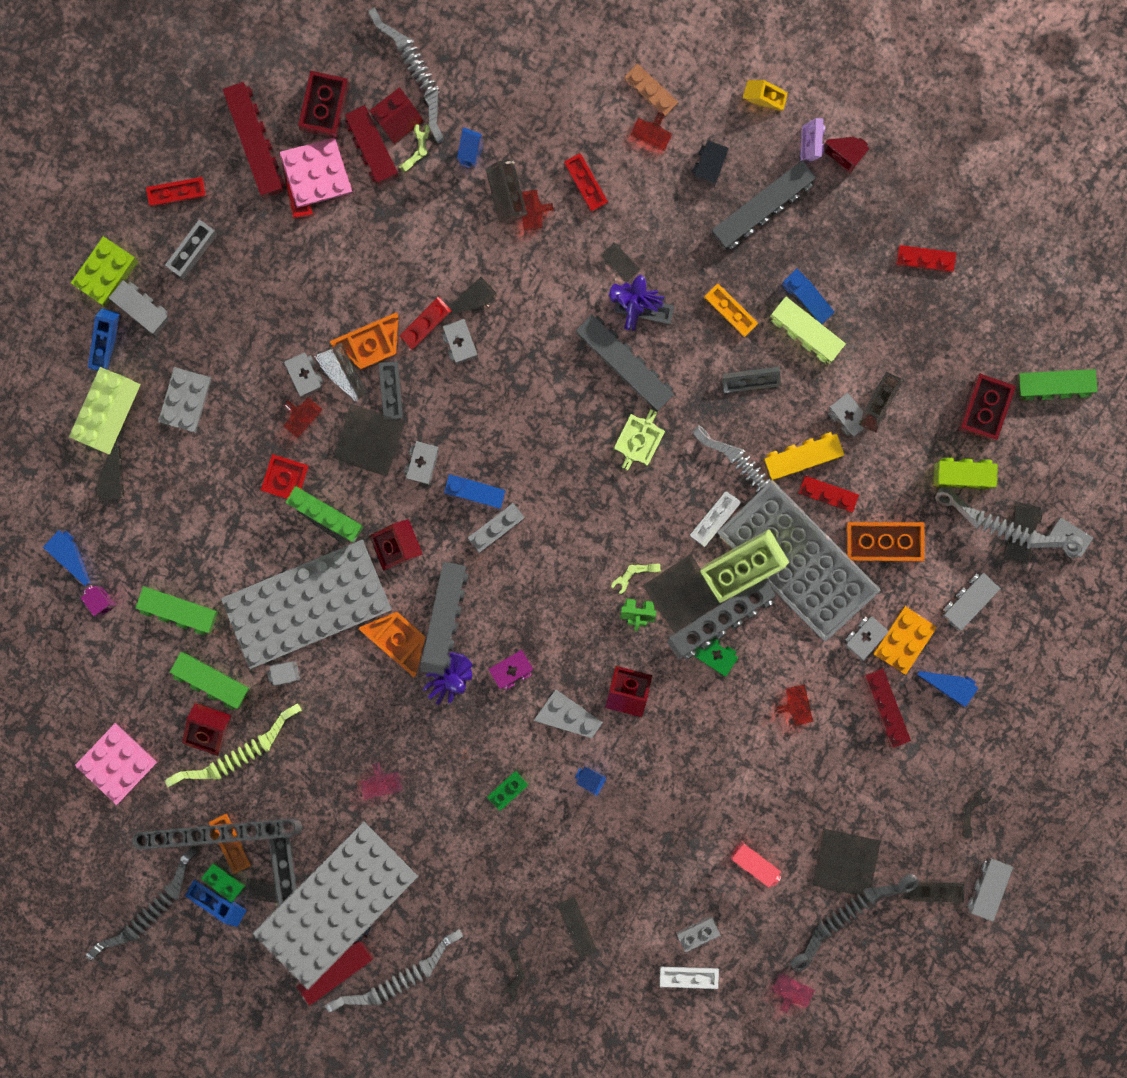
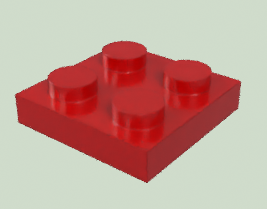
M272 454L260 491L288 499L295 486L302 490L309 465Z

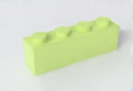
M787 297L783 299L770 316L773 319V324L779 328H785L787 334L792 339H799L802 342L801 345L809 352L813 350L818 354L816 357L823 363L828 362L830 364L846 344Z

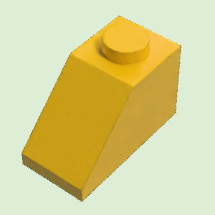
M747 80L743 99L755 105L784 111L788 92L765 80Z

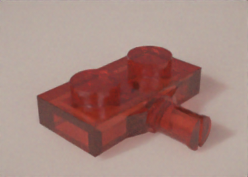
M657 112L653 122H647L638 117L630 136L665 152L673 133L664 130L660 126L665 115Z
M537 189L518 192L524 231L543 228L542 214L546 211H554L553 203L541 205Z
M309 397L297 407L289 400L286 401L287 404L284 403L283 407L291 412L290 418L283 426L298 439L323 411Z
M805 684L785 688L787 704L776 706V710H779L777 714L789 712L794 726L813 722Z

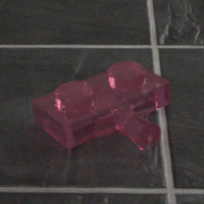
M380 762L372 764L375 774L373 777L360 781L365 800L403 790L398 771L389 774L382 773Z
M779 973L771 990L785 999L779 1009L787 1013L791 1003L807 1008L815 990Z

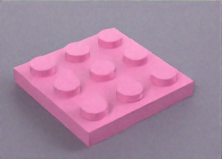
M335 138L280 152L297 208L352 192Z
M115 723L75 766L111 801L118 805L158 762Z

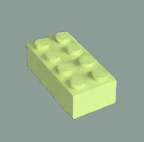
M100 367L69 437L110 455L141 384Z
M770 529L705 564L700 572L719 603H722L784 569L789 561Z

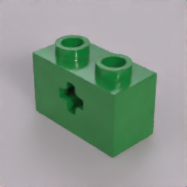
M714 638L710 641L712 644L703 650L701 648L697 649L694 657L726 677L739 657L735 655L737 653L735 650L728 646L726 649L719 645L721 641ZM719 650V655L722 657L721 659L717 658L714 660V655L712 654V652H717Z
M515 770L487 798L501 811L529 784Z
M217 862L213 863L201 878L202 881L231 903L236 900L246 884Z

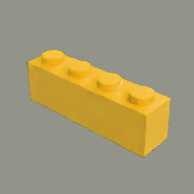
M829 432L821 435L820 440L814 441L812 438L803 441L802 446L796 447L794 444L784 448L785 452L778 454L777 451L766 454L767 458H764L763 462L769 479L774 481L843 457L844 452L838 435H832Z

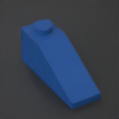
M463 127L457 159L460 165L464 167H476L483 149L482 134Z
M798 269L793 271L781 284L820 324H823L835 313L813 284Z
M102 308L96 314L88 361L89 369L98 371L101 367L108 370L119 326V312Z
M449 474L444 493L445 495L501 509L506 490Z
M58 530L43 548L84 586L89 587L91 582L78 547L72 541L74 537L67 531Z
M917 671L915 674L962 707L968 705L978 690V687L975 686L976 682L968 676L963 678Z
M584 766L583 769L579 768L575 775V779H577L576 784L598 796L606 780L604 775L587 766Z
M196 879L193 880L185 894V897L227 925L238 927L247 911L233 901L231 903L217 891Z

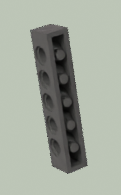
M764 579L729 598L669 637L667 644L679 661L684 658L688 660L696 654L695 651L701 648L703 650L712 644L710 641L714 638L721 639L731 627L734 630L743 624L742 620L745 618L751 619L758 614L757 610L763 607L765 610L774 603L773 600L776 594ZM749 597H755L758 603L753 604ZM734 607H740L743 613H736ZM718 617H724L727 620V624L720 623ZM703 627L710 628L711 634L704 633ZM687 637H693L696 644L688 643Z

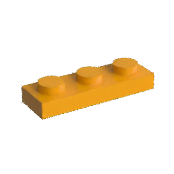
M718 283L704 296L744 338L758 325V322Z

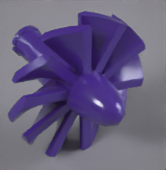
M638 275L631 285L629 283H624L621 286L613 284L610 288L609 297L613 303L620 302L626 308L627 318L624 325L626 330H630V327L632 328L631 331L636 330L638 316L644 312L643 307L656 312L658 311L656 307L663 308L664 305L662 301L665 297L654 295L658 294L659 291H646L647 284L643 275Z
M449 653V657H451L449 669L445 668L444 675L426 674V677L433 676L435 680L430 681L423 688V691H426L430 687L435 686L431 694L428 695V699L431 700L440 692L435 704L439 705L443 701L447 690L448 703H451L456 693L463 694L465 692L466 681L472 680L471 667L473 664L462 653Z

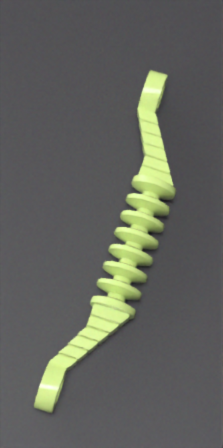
M296 704L282 712L269 732L262 736L258 735V743L254 739H251V747L244 743L245 750L238 747L239 754L232 750V758L226 754L224 755L225 762L218 758V766L212 762L210 766L203 770L180 771L164 782L167 787H170L183 779L221 780V772L228 776V768L234 772L235 764L241 768L242 760L246 764L249 763L248 757L255 760L254 753L262 756L261 749L269 752L286 719L299 713L302 709L299 704Z

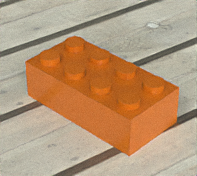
M846 522L845 554L853 562L925 561V522Z

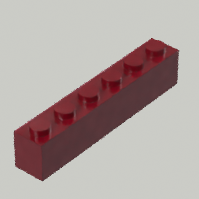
M243 81L222 89L262 199L284 192L282 186L285 185L282 174L278 175L276 168H279L276 157L271 156L270 150H273L270 140H266L263 133L266 132L263 121L259 122L257 115L260 112L257 104L252 103L251 97H254L251 87L246 86Z

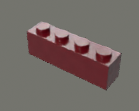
M363 105L344 114L346 117L344 124L348 132L352 131L355 136L352 138L356 149H361L363 154L360 157L364 165H369L371 169L368 174L372 182H377L378 186H381L399 177L397 169L366 106Z
M878 669L863 675L890 747L895 748L910 742L909 733L884 669Z
M355 941L309 989L299 980L296 988L310 1006L371 962L374 957L362 941Z

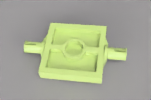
M650 409L646 419L630 415L614 447L615 450L623 453L626 457L621 466L623 469L628 462L625 470L629 471L633 461H639L648 466L665 433L664 430L652 423L657 414L656 411L653 413V410Z

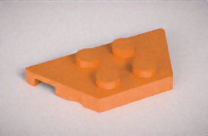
M393 313L331 340L330 344L361 370L393 357L397 354L398 313Z
M395 612L359 627V630L410 675L413 677L417 675L426 636L402 615Z

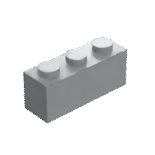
M199 219L165 266L184 280L218 234Z
M123 280L110 295L109 299L153 335L157 336L170 320L167 316L168 311L160 305L158 307L154 306L152 298L146 293L142 296L137 292L139 288L131 281L127 284Z
M976 573L969 580L971 584L966 589L963 587L956 594L958 598L953 603L950 601L943 608L945 612L942 616L958 631H962L1001 589L984 573L979 575Z
M989 857L987 861L984 860L981 866L983 873L981 878L976 880L974 886L976 890L975 895L968 902V912L994 922L1013 866Z

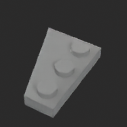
M558 690L553 692L534 719L536 722L589 738L594 736L603 723Z

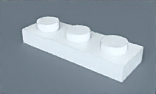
M725 492L690 536L705 547L741 502L728 492Z
M660 966V987L718 989V968Z

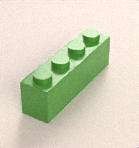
M1096 369L1019 373L1016 375L1017 398H1023V401L1035 400L1034 397H1042V400H1052L1054 396H1061V399H1071L1073 395H1080V398H1090L1092 394L1097 392Z
M296 486L286 501L291 507L355 543L364 528L361 524Z
M144 586L136 605V609H139L142 615L151 617V614L159 616L158 620L169 623L170 620L177 622L176 626L187 629L188 626L195 628V633L204 636L206 632H212L218 615V611Z
M180 652L170 671L174 675L173 679L181 683L184 681L190 683L189 687L197 692L201 690L207 692L206 696L214 701L220 699L225 702L223 705L231 710L241 708L251 689L184 652Z

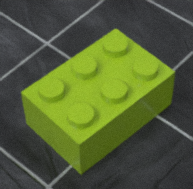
M103 236L71 284L107 308L111 302L109 299L110 295L123 280L127 279L139 261Z
M942 458L934 464L933 487L991 490L997 487L998 464L992 463V460H981L974 463L973 459H961L955 462L954 458Z

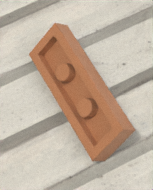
M638 63L625 75L624 79L664 117L678 105V101Z

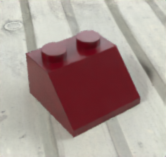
M400 87L369 110L371 116L394 145L411 133L415 125L420 126L424 123V120Z
M855 136L827 139L824 144V153L851 174L870 148L867 147V142L862 138L857 139Z
M409 519L391 524L369 535L383 571L423 555Z
M615 666L605 708L643 717L653 675Z
M194 703L186 720L182 744L218 756L229 728L231 715Z

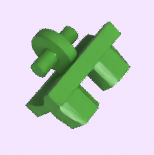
M626 599L624 607L622 606L620 619H627L628 625H635L634 631H638L639 626L647 627V622H655L656 610H654V602L644 601L643 609L635 608L636 600Z

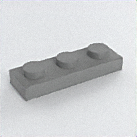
M512 503L470 535L468 539L480 553L524 520L525 517L516 505Z

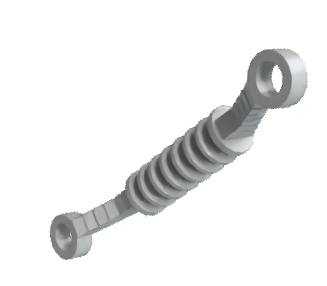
M375 7L368 10L377 29L395 41L398 52L404 51L401 54V58L408 57L404 64H411L407 70L409 72L415 71L411 77H418L415 85L422 84L418 90L425 91L422 94V98L429 105V127L437 143L443 142L445 139L437 126L440 89L439 87L432 88L436 83L435 80L428 81L432 77L431 73L425 74L428 71V67L421 68L425 61H418L422 56L420 53L414 54L418 51L417 47L411 48L415 43L414 40L384 24Z
M699 425L693 429V434L702 444L723 452L729 458L731 464L738 462L735 468H743L740 473L741 475L748 473L745 480L753 479L751 487L758 485L756 492H759L771 481L770 479L763 480L766 475L765 473L758 474L761 469L760 467L753 469L756 462L748 463L750 455L744 458L743 455L746 452L744 449L711 439L709 434Z
M948 487L939 488L935 496L936 501L940 505H953L975 529L983 525V532L991 528L990 534L993 535L997 530L999 538L1003 533H1005V540L1013 536L1012 543L1020 539V546H1022L1026 541L1028 549L1058 546L1063 547L1070 554H1079L1083 549V540L1075 535L1062 537L1045 536L1037 533L1035 530L1029 535V528L1021 532V525L1014 529V522L1006 526L1007 520L1004 519L1000 524L998 516L994 521H992V514L984 518L985 511H976V509L971 508Z
M458 929L445 936L432 956L419 961V968L413 964L412 972L408 968L405 969V976L399 972L400 979L392 976L393 983L385 980L386 987L378 984L379 991L373 987L371 991L364 995L340 996L326 1004L325 1008L330 1013L344 1004L380 1006L383 1004L382 998L389 1001L388 994L396 997L395 990L403 993L402 986L407 990L410 989L409 982L415 986L416 978L422 982L423 974L427 978L431 977V973L446 946L463 937L461 930Z

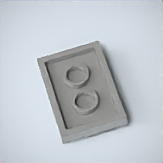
M174 367L158 422L196 433L212 378Z

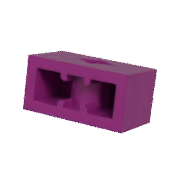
M90 586L83 591L84 595L80 597L95 617L104 616L116 606L103 587Z
M522 650L489 668L500 689L504 687L505 691L515 685V680L521 678L523 681L530 677L533 670ZM509 666L518 669L514 677L506 673L509 671Z

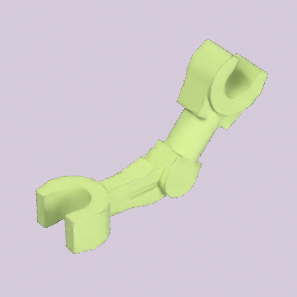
M419 125L414 126V133L416 139H418L419 147L418 151L410 159H407L399 166L403 173L410 169L417 160L427 154L426 139H428L430 131L429 125H424V132L419 131Z
M660 564L630 565L623 576L616 579L611 587L614 588L616 584H621L622 589L619 593L623 594L626 591L629 579L634 573L661 572Z

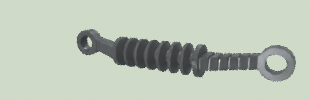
M193 845L180 858L174 879L168 886H164L166 893L158 892L161 899L153 897L155 905L149 902L147 905L150 910L143 908L144 916L137 914L136 916L139 921L131 920L133 927L126 925L125 930L119 936L98 942L85 957L91 962L104 948L139 940L141 937L138 932L145 934L144 926L151 928L152 926L149 921L156 923L155 915L162 917L160 910L168 911L165 904L173 906L171 898L179 899L187 863L200 850Z
M915 874L903 877L898 885L864 888L865 896L858 893V901L851 898L852 905L845 902L846 910L838 907L840 914L838 915L833 911V919L826 916L827 924L822 920L819 921L805 953L794 957L790 962L794 972L805 970L810 965L821 943L833 936L831 930L833 929L838 933L837 925L844 928V920L850 924V916L857 919L856 911L864 914L862 907L869 910V902L876 905L878 901L886 896L914 890L919 885V880Z

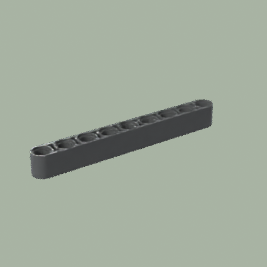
M281 819L138 832L133 836L132 843L136 849L143 850L291 837L301 833L302 824L297 819ZM289 823L293 824L294 829L292 832L288 831ZM271 824L275 827L274 834H271L269 831ZM253 826L256 828L255 836L251 834V828ZM234 828L238 830V835L236 838L233 836L232 833ZM216 829L219 831L218 839H216L214 836V832ZM198 831L201 833V839L199 841L196 838V833ZM179 833H181L183 836V840L181 842H179L178 840ZM161 834H162V835L164 836V838H165L163 844L160 842V836H161ZM143 836H145V838H146V844H145V845L142 844V837H143Z

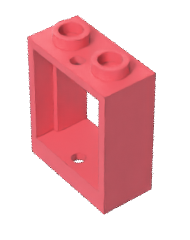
M741 841L729 856L734 862L769 888L771 885L775 886L781 878L779 876L781 872Z

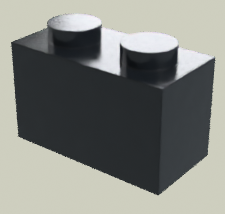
M707 140L706 145L702 144L698 154L701 156L700 162H695L692 173L695 174L694 180L715 187L729 148Z

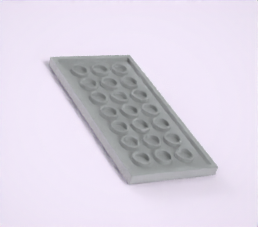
M773 480L761 489L717 532L734 549L770 529L789 563L784 569L765 578V580L825 642L881 590Z
M363 539L221 598L249 669H253L392 611Z
M362 822L252 934L309 989L409 887L418 875L365 822Z

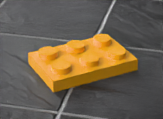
M904 606L873 655L906 675L937 627Z

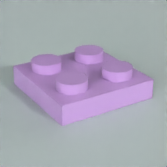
M815 118L802 125L800 161L803 160L805 164L822 157L824 152L822 139L825 133L823 119Z

